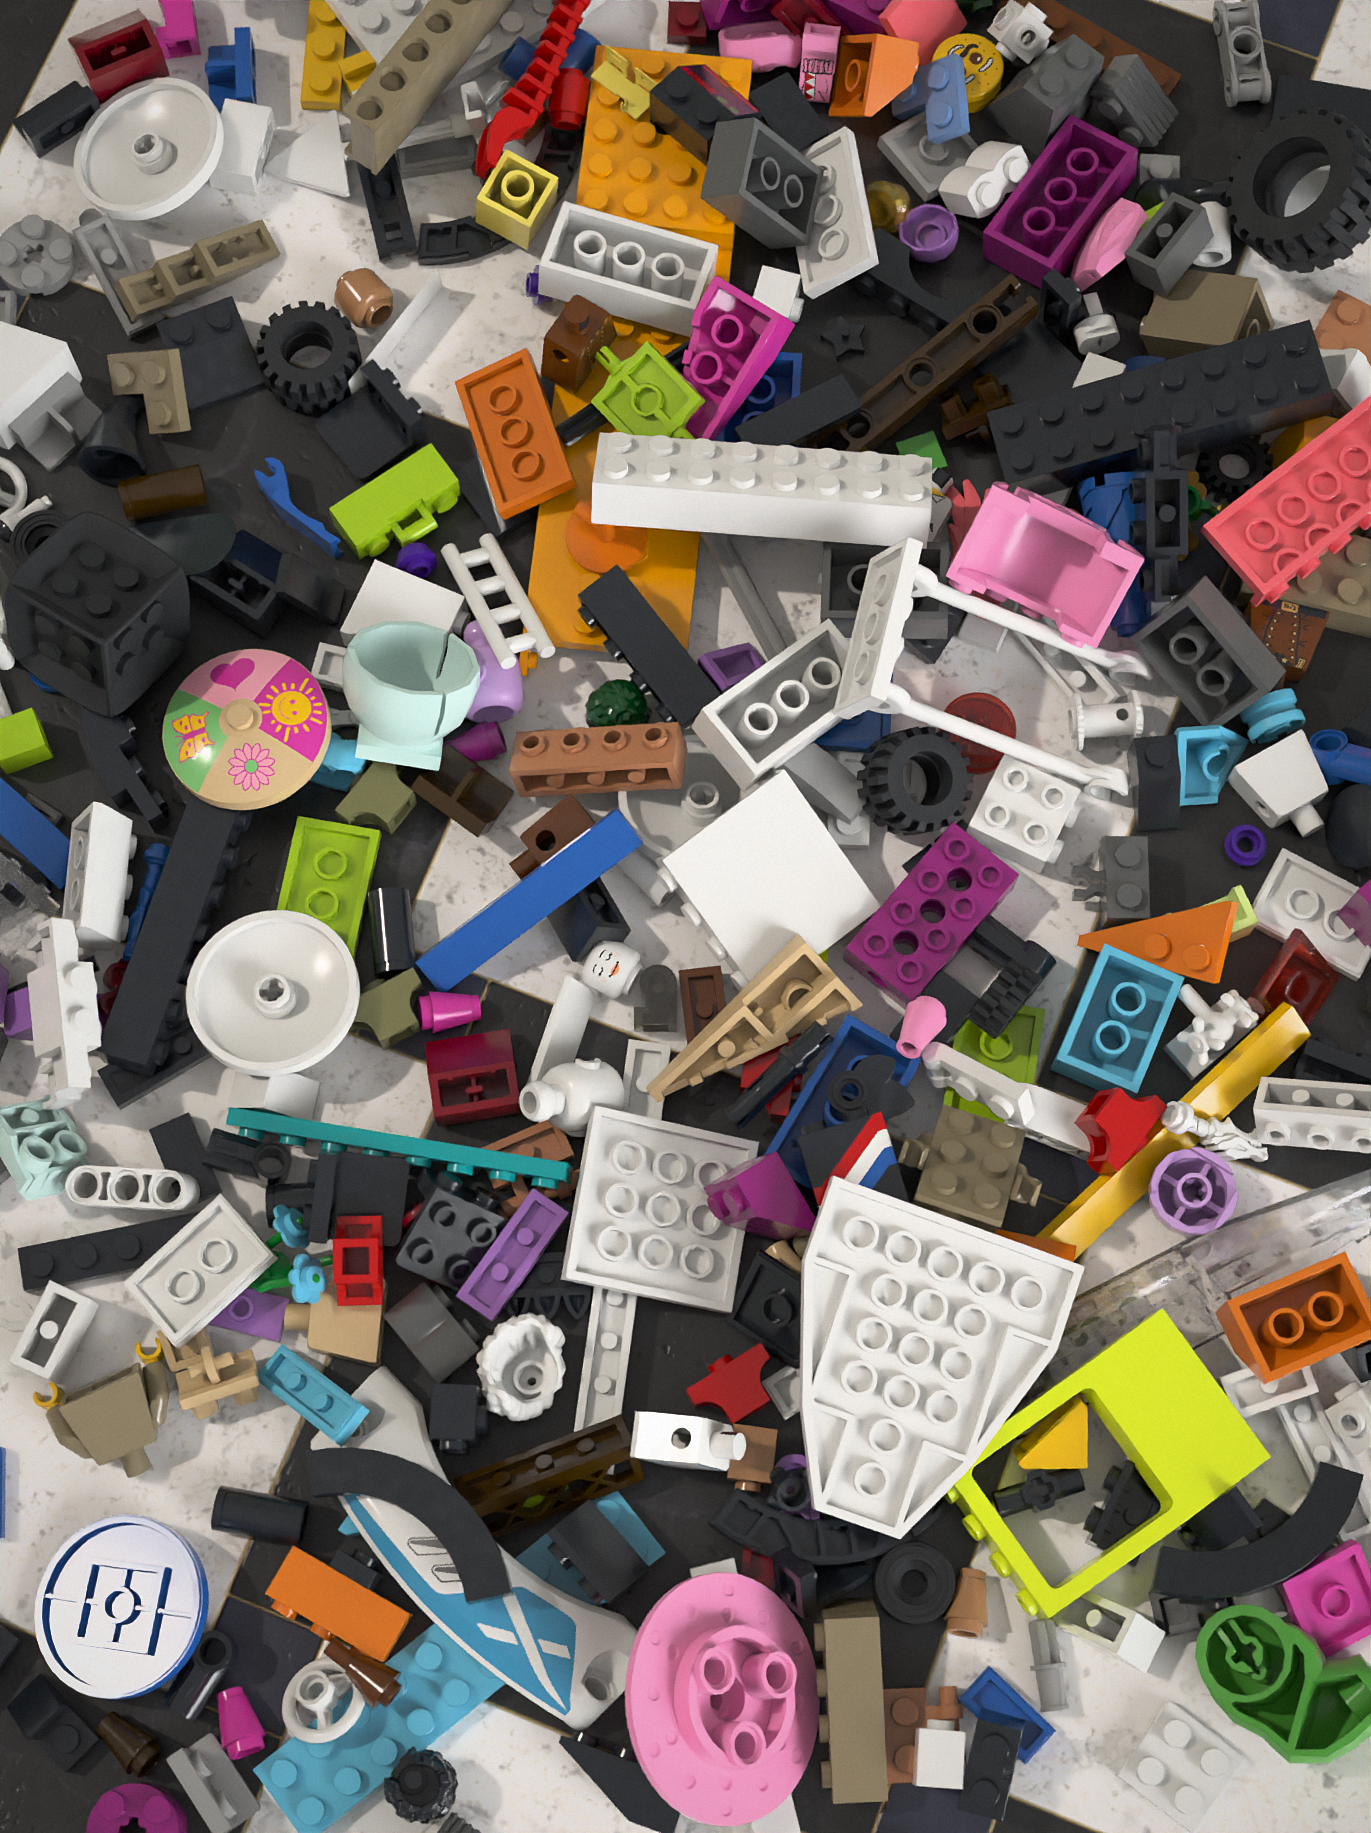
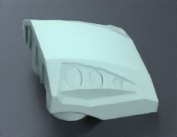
M50 1094L45 1095L40 1100L0 1106V1157L17 1183L18 1192L27 1201L63 1193L66 1191L65 1183L70 1172L78 1166L90 1165L84 1156L87 1151V1145L77 1135L76 1126L64 1109H43L42 1103L50 1100Z

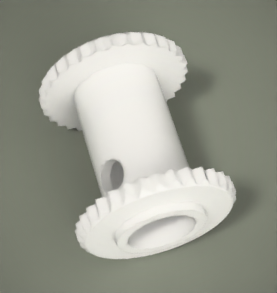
M1130 690L1127 695V703L1082 705L1079 693H1074L1070 698L1068 708V729L1073 748L1076 751H1082L1084 738L1129 736L1130 743H1132L1134 738L1142 737L1144 715L1138 692Z

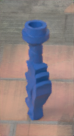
M152 843L149 846V850L144 852L143 861L148 866V873L146 872L144 885L139 892V901L130 917L128 941L122 959L128 963L171 847L163 844Z

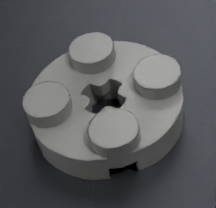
M27 215L22 221L10 226L0 236V277L9 289L14 290L15 293L31 297L29 293L37 294L42 292L44 296L50 295L62 289L72 278L76 266L74 263V245L68 233L55 222L44 220L38 215ZM42 251L41 255L44 259L42 262L32 261L29 264L26 263L31 252Z

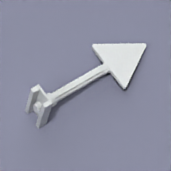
M477 82L461 84L463 112L451 114L450 118L415 126L398 149L451 136L460 138L474 135L478 144L483 129L493 118ZM336 110L329 111L263 167L265 174L328 193L349 197L350 187L346 163L353 159L344 154V149L350 142L343 143L339 115Z

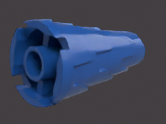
M1134 472L1104 474L1105 481L1102 483V486L1095 487V476L1078 483L1077 496L1083 510V516L1107 529V533L1110 534L1114 543L1117 544L1119 539L1131 545L1129 541L1130 521H1135V504H1131L1129 501L1128 484L1130 479H1134ZM1145 560L1142 563L1141 567H1145ZM1139 571L1110 622L1111 630L1117 631V637L1130 638L1151 616V600L1146 599L1145 592L1140 590Z

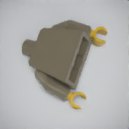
M155 1337L157 1349L152 1355L143 1354V1347L140 1341L135 1346V1351L140 1361L145 1365L143 1368L137 1362L66 1395L61 1387L49 1382V1386L53 1390V1396L48 1402H45L40 1393L34 1392L33 1401L36 1405L47 1410L46 1418L59 1444L83 1459L93 1458L99 1466L119 1458L128 1478L138 1476L151 1468L152 1465L144 1450V1446L157 1440L158 1428L166 1421L170 1395L165 1366L161 1362L165 1355L160 1340Z

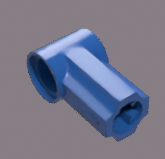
M1335 729L1321 730L1311 736L1309 740L1310 747L1327 785H1335L1348 780L1371 786V749L1348 743L1347 735Z

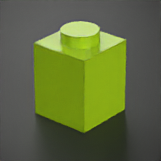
M33 708L0 719V767L6 775L54 758L41 720Z

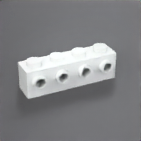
M1261 1077L1253 1107L1258 1143L1275 1146L1316 1148L1320 1150L1330 1149L1371 1153V1085Z

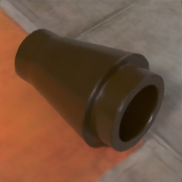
M115 1711L109 1713L96 1729V1733L105 1741L128 1775L133 1773L138 1778L144 1777L158 1764L163 1756L164 1749L159 1745L158 1737L122 1718Z

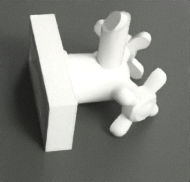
M1190 984L1182 985L1179 990V999L1194 1014L1195 1018L1191 1025L1180 1032L1163 1049L1191 1081L1258 1025L1256 1023L1259 1019L1258 1014L1252 1011L1248 1002L1240 997L1236 990L1224 993L1220 996L1221 1000L1211 1008Z

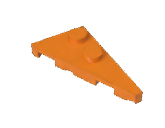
M1223 901L1079 935L1077 946L1100 952L1104 944H1107L1171 972L1210 983H1219L1239 902Z

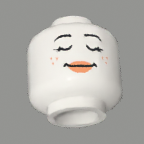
M599 940L596 944L594 943L581 963L577 962L583 966L581 972L583 983L612 999L617 998L622 993L629 995L638 982L644 968L643 965L639 964L640 955L636 949L624 942Z

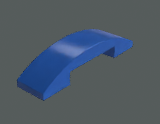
M0 778V835L62 892L66 885L70 840Z

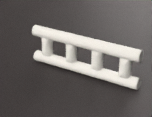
M492 533L484 534L479 540L482 548L461 554L455 544L445 545L441 549V553L503 669L512 668L517 662L514 654L536 648L542 658L551 657L556 649L495 536ZM491 563L497 576L474 581L468 568ZM506 591L512 604L490 610L483 596ZM521 619L527 633L505 639L498 625Z

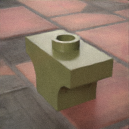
M374 761L367 771L365 770L363 773L355 775L349 785V790L351 791L335 809L339 822L353 826L374 824L392 835L417 804L414 791L400 781L404 766Z
M414 968L388 981H385L384 978L375 980L362 989L363 994L359 997L357 1013L349 1032L356 1029L367 1030L376 1036L383 1050H386L421 1031L413 1013V1007L418 996L424 993V989Z

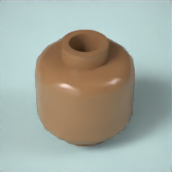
M368 268L347 271L341 275L337 281V288L334 293V303L338 310L354 326L361 329L376 328L385 323L393 311V293L390 287L374 271Z

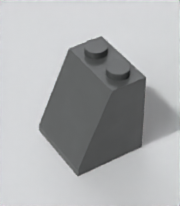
M1072 34L1046 49L1038 57L1033 58L1029 64H1026L994 99L988 103L983 109L982 114L1039 157L1070 115L1081 119L1092 108L1094 96L1090 95L1099 80L1105 57L1077 35Z

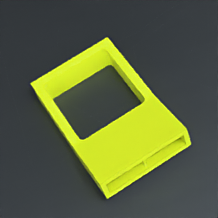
M1162 1308L1150 1314L1073 1372L1008 1417L973 1466L943 1497L950 1504L956 1502L966 1516L962 1519V1522L969 1534L976 1541L983 1540L992 1553L988 1558L995 1571L1003 1579L1009 1577L1019 1591L1015 1594V1597L1022 1609L1030 1617L1036 1615L1038 1619H1049L1186 1522L1271 1456ZM1080 1393L1087 1399L1130 1461L1135 1463V1468L1160 1501L1161 1508L1153 1517L1052 1588L1047 1584L972 1477V1470L977 1464L1071 1397Z

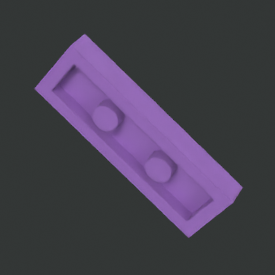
M533 1188L456 1297L493 1323L567 1220L569 1212Z

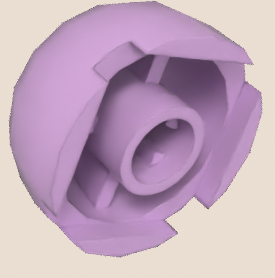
M1201 1147L1182 1149L1168 1154L1154 1169L1148 1185L1149 1205L1156 1219L1168 1230L1183 1236H1201L1220 1228L1233 1214L1238 1200V1188L1236 1189L1230 1165L1218 1154Z

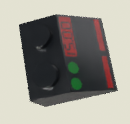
M706 64L677 66L649 91L650 119L706 167L716 122L753 117L759 120L762 117V112Z

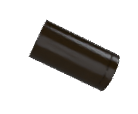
M199 464L118 481L120 497L128 521L208 504L205 482Z

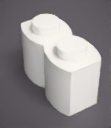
M988 141L972 152L965 166H960L951 171L942 181L938 191L950 212L982 218L991 214L1000 205L1005 193L1015 190L1032 166L1021 145Z

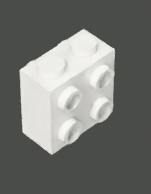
M1004 753L968 825L966 833L984 847L1041 873L1046 861L1053 865L1055 864L1065 843L1058 839L1063 826L1065 825L1072 829L1080 813L1082 805L1075 802L1081 789Z

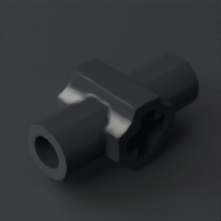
M1040 1469L1023 1476L1021 1483L993 1491L991 1495L997 1513L1001 1518H1005L1029 1509L1034 1513L1048 1510L1055 1506L1056 1500L1085 1491V1485L1079 1469H1060L1048 1474ZM1031 1480H1036L1039 1486H1047L1049 1493L1043 1496L1045 1503H1041L1038 1497L1030 1498L1028 1495V1489L1033 1487Z

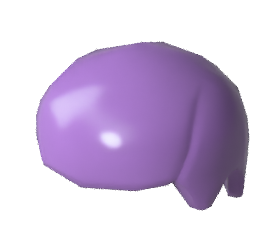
M923 204L910 210L903 221L899 223V240L911 247L910 257L917 262L935 263L943 260L954 251L958 242L959 228L955 214L947 211V209L940 205Z

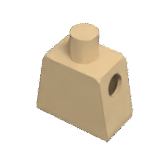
M383 1279L384 1305L338 1306L336 1285L328 1283L327 1288L320 1292V1299L317 1303L311 1305L287 1303L284 1315V1329L308 1331L307 1347L312 1352L372 1367H381L385 1325L383 1315L386 1313L388 1284Z

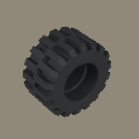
M307 300L298 301L299 307L291 308L290 304L283 306V313L281 315H277L274 312L268 318L270 326H262L259 332L262 340H257L256 345L257 358L265 384L269 392H273L275 400L280 404L286 401L287 408L295 412L298 407H302L304 414H313V408H320L321 413L330 410V404L335 403L338 405L344 400L343 395H352L348 381L363 364L355 329H352L351 322L346 316L341 318L340 310L333 306L326 310L324 302L315 301L314 306H308ZM319 346L331 352L328 359L315 368L300 369L289 364L292 356L305 347Z
M917 726L884 735L882 740L874 741L868 747L872 753L864 754L860 761L865 766V769L857 771V780L863 783V788L857 789L859 798H867V804L863 806L866 814L874 813L876 815L873 822L877 826H887V832L893 834L903 833V836L941 830L942 827L950 826L952 822H956L955 816H961L964 813L966 807L962 802L971 800L973 791L967 789L968 783L974 782L973 773H967L966 766L971 764L969 757L961 756L959 752L963 747L958 741L949 742L950 734L945 731L936 732L935 727L926 726L919 728ZM909 759L915 761L922 768L926 776V794L920 804L908 795L903 783V771Z

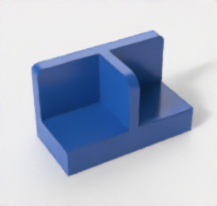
M234 27L235 45L210 46L208 48V62L205 63V73L209 83V98L219 113L222 111L225 98L257 104L256 53L250 27Z

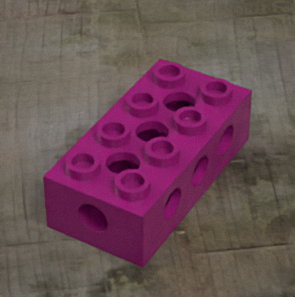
M952 822L847 945L843 960L906 1010L908 1003L919 997L939 970L944 971L965 947L982 921L989 914L992 915L1014 889L1019 874ZM959 881L966 886L967 890L962 892L954 891L949 887L948 882ZM933 912L938 915L941 921L929 923L922 918L921 914ZM906 943L913 948L914 953L910 955L900 954L896 951L894 945Z

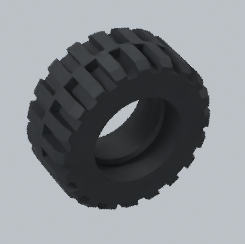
M1315 107L1310 108L1309 112L1305 109L1289 112L1288 118L1279 116L1270 121L1269 128L1265 131L1260 129L1252 136L1254 141L1248 148L1243 147L1238 155L1240 161L1237 167H1232L1229 176L1232 186L1227 187L1226 203L1230 205L1227 207L1229 222L1234 226V232L1267 262L1287 272L1296 270L1298 273H1311L1314 271L1315 266L1323 270L1334 266V260L1338 258L1345 260L1354 253L1352 249L1359 242L1363 245L1370 237L1368 231L1371 228V140L1353 122L1336 111L1328 112L1325 108ZM1330 165L1327 183L1318 198L1303 211L1284 217L1287 199L1295 185L1311 171Z

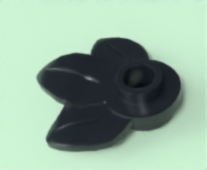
M875 1054L863 1058L854 1071L848 1070L838 1073L828 1086V1099L835 1110L845 1114L867 1107L869 1115L882 1112L886 1128L885 1119L905 1113L913 1107L915 1100L904 1086L890 1079L895 1068V1058L886 1055ZM850 1084L857 1089L858 1095L855 1100L847 1101L842 1097L841 1089L843 1086Z

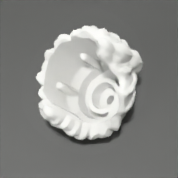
M528 1312L518 1317L512 1316L507 1322L498 1324L495 1327L494 1334L487 1336L483 1342L484 1349L478 1352L476 1357L477 1364H479L477 1373L482 1382V1394L487 1399V1409L501 1416L507 1415L512 1421L528 1420L540 1416L544 1409L551 1407L554 1393L562 1387V1377L566 1370L563 1357L561 1356L565 1336L558 1326H554L543 1314L535 1315Z

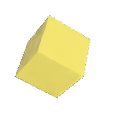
M505 149L476 198V222L528 250L556 203L559 178Z

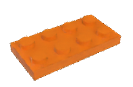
M527 348L454 381L498 513L504 520L578 486L564 445L557 432V425L533 357Z

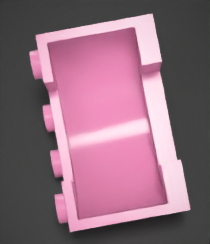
M993 482L945 574L946 577L950 578L948 583L966 594H971L972 590H975L981 594L985 593L1000 602H1005L1009 598L1021 604L1020 610L1035 619L1042 620L1043 616L1055 620L1058 630L1062 632L1060 637L1069 644L1078 648H1083L1084 644H1087L1096 649L1144 562V557L1124 540L1119 539L1117 544L1114 543L1110 534L1107 533V529L1061 504L1018 486L1013 494L1007 491L1010 485L1005 482Z

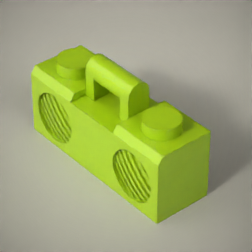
M430 443L330 507L329 511L334 526L358 559L361 560L367 555L375 557L389 547L390 540L394 537L403 548L437 528L438 524L431 514L435 511L438 513L446 512L456 504L457 497L461 495L459 481ZM420 517L419 520H417L416 522H414L413 524H411L410 526H408V527H406L405 529L402 530V528H404L405 526L409 525L410 523H412L413 521H415L416 519H418V518Z

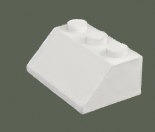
M92 802L72 822L62 919L74 920L78 947L109 952L120 944L121 940H125L128 931L129 919L128 916L123 915L124 901L129 899L132 891L133 878L132 875L127 874L128 861L133 859L135 854L137 837L131 834V819L99 802Z

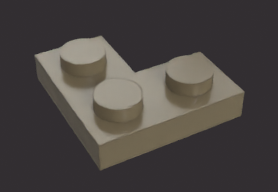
M179 348L121 352L107 355L113 395L144 393L150 434L191 430Z

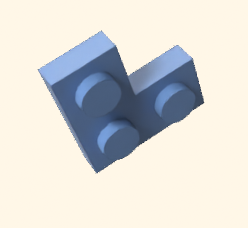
M953 53L919 67L913 77V83L891 100L893 117L902 121L926 111L928 140L937 145L969 133L970 125L963 57Z

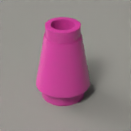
M428 991L427 996H418L417 998L421 1030L431 1029L432 1033L470 1023L474 1020H481V1005L478 995Z
M241 1686L233 1687L217 1694L222 1750L228 1751L230 1760L245 1758L265 1748L263 1738L266 1736V1733L247 1696L244 1694L243 1688Z

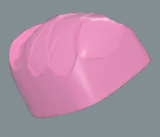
M779 20L734 25L719 31L718 39L721 57L753 60L752 73L769 72L775 67L781 66L795 69L801 62L803 39L799 35L794 36Z

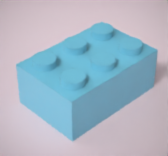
M1104 944L1095 961L1050 1070L1099 1091L1120 1087L1133 1099L1140 1088L1185 977Z

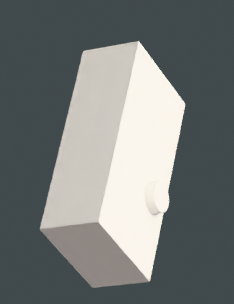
M564 201L539 264L538 294L569 302L574 295L578 294L605 309L611 315L691 337L693 330L691 322L694 310L715 276L719 245Z
M829 618L702 708L691 726L743 792L845 719L834 715L833 711L850 643Z

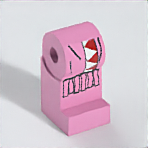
M814 23L805 24L799 89L808 101L830 103L841 27Z

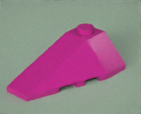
M716 275L694 310L691 322L693 330L688 350L684 351L682 360L684 364L682 376L706 400L689 418L685 429L695 439L705 438L711 441L717 438L765 374L796 325L780 313Z

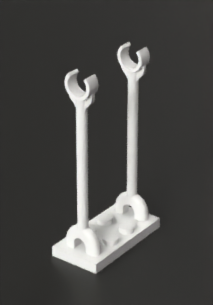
M911 537L901 540L870 559L836 698L834 715L848 720L867 710L884 714L901 713L1073 779L1080 785H1083L1084 792L1094 798L1111 801L1113 790L1121 795H1128L1131 775L1123 770L1108 766H1093L1089 768L912 700L905 689L890 681L895 661L903 650L904 638L901 637L904 622L909 617L913 608V598L911 597H932L1097 663L1101 668L1109 671V677L1112 680L1127 686L1136 687L1138 674L1146 680H1152L1154 668L1140 652L1121 650L1114 653L1099 646L1095 649L1087 644H1084L1083 648H1078L1060 637L1062 632L1055 628L938 582L936 574L929 568L918 564L923 542Z

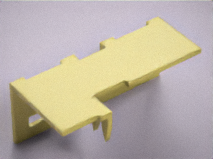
M606 44V61L591 77L612 94L618 95L625 100L624 104L621 102L620 110L637 120L650 107L649 93L641 88V85L648 91H651L658 83L635 67L636 83L633 84L626 78L629 68L628 60ZM613 63L614 65H616L619 69L622 70V72H620L617 68H615V67H614L613 65H611V64Z

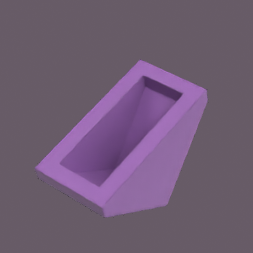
M749 642L704 653L698 658V666L721 695L765 664Z

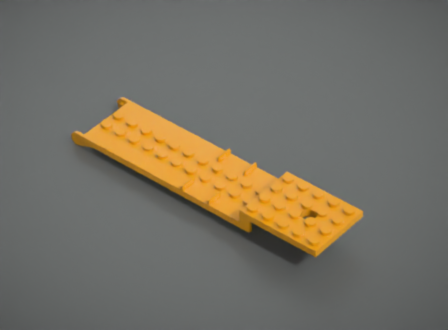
M596 45L593 73L606 61L605 46ZM610 46L628 60L629 68L626 78L633 84L636 83L635 67L659 83L677 66L706 64L749 101L753 60ZM613 63L611 64V65H613L615 68H617L620 72H622V70L619 69L616 65H614ZM592 78L576 205L719 245L715 275L729 283L735 223L700 198L707 167L670 135H662L656 132L655 127L652 125L653 120L650 119V107L635 120L626 112L620 110L621 102L624 104L625 100L618 95L615 96ZM641 85V88H643L645 91L649 93V91ZM611 315L617 337L609 348L621 361L632 357L646 341L651 343L665 356L691 338ZM563 359V360H562V361H564V362H569L568 359ZM600 362L597 363L576 394L555 383L552 414L556 425L591 404V400L605 386L610 373ZM610 421L571 446L564 445L578 486L539 504L527 597L554 647L608 652L603 645V642L608 638L598 626L591 630L577 612L581 607L578 594L602 575L583 569L573 560L566 545V527L576 505L581 500L585 502L592 500V482L599 433L619 432ZM647 528L648 542L643 556L632 568L624 571V573L688 652L701 534L699 531ZM523 626V634L527 633L525 626ZM532 649L520 652L519 663L522 676H528L529 668L537 669L538 653L531 652Z

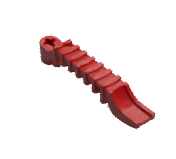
M553 0L551 2L555 7L547 18V26L540 35V44L533 53L532 61L525 73L517 81L515 87H510L506 90L499 102V106L502 109L495 114L492 121L482 131L476 154V175L483 180L487 177L490 167L493 169L496 167L504 145L510 141L521 140L544 110L542 105L552 92L550 87L560 74L558 68L568 55L566 50L576 37L573 33L582 23L583 18L581 15L590 5V0Z

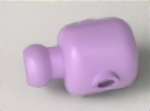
M474 620L466 626L463 638L465 643L473 648L479 664L480 686L466 718L475 723H481L484 720L488 723L494 721L498 723L505 722L516 716L521 711L524 703V688L519 659L514 654L517 660L516 664L510 669H503L477 620Z

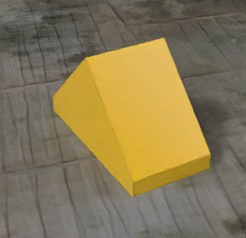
M1077 1393L1050 1412L1013 1449L1017 1462L1023 1469L1088 1468V1407L1082 1394Z

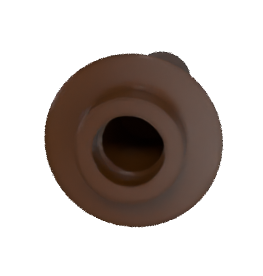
M335 1638L327 1645L323 1652L346 1670L345 1674L373 1710L379 1704L387 1708L403 1686L398 1682L401 1675L400 1671L360 1654H354Z

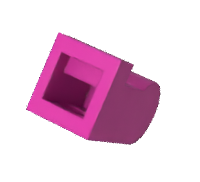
M158 0L166 26L155 27V33L165 60L201 55L193 0Z

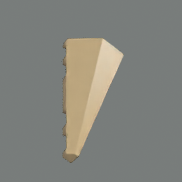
M797 934L667 1065L646 1089L657 1102L665 1100L666 1095L688 1085L695 1086L703 1082V1078L724 1068L729 1070L789 1042L790 1037L807 1030L814 1020L823 1026L827 1024V1020L848 1010L853 1012L863 1004L805 940Z

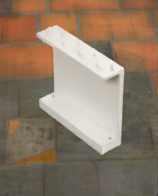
M784 769L771 772L761 780L763 783L761 786L670 854L654 860L660 869L656 872L659 881L670 893L675 890L685 903L680 907L681 911L695 928L700 925L709 937L705 944L719 962L725 959L734 973L730 975V979L739 992L797 934L805 940L817 955H820L881 907Z

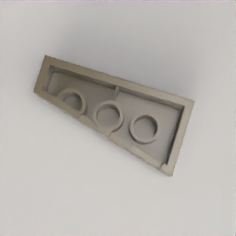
M873 1597L838 1598L820 1609V1623H814L815 1652L822 1651L823 1669H816L817 1696L825 1697L826 1715H818L820 1743L828 1744V1760L820 1761L822 1789H830L833 1804L888 1801L879 1615Z

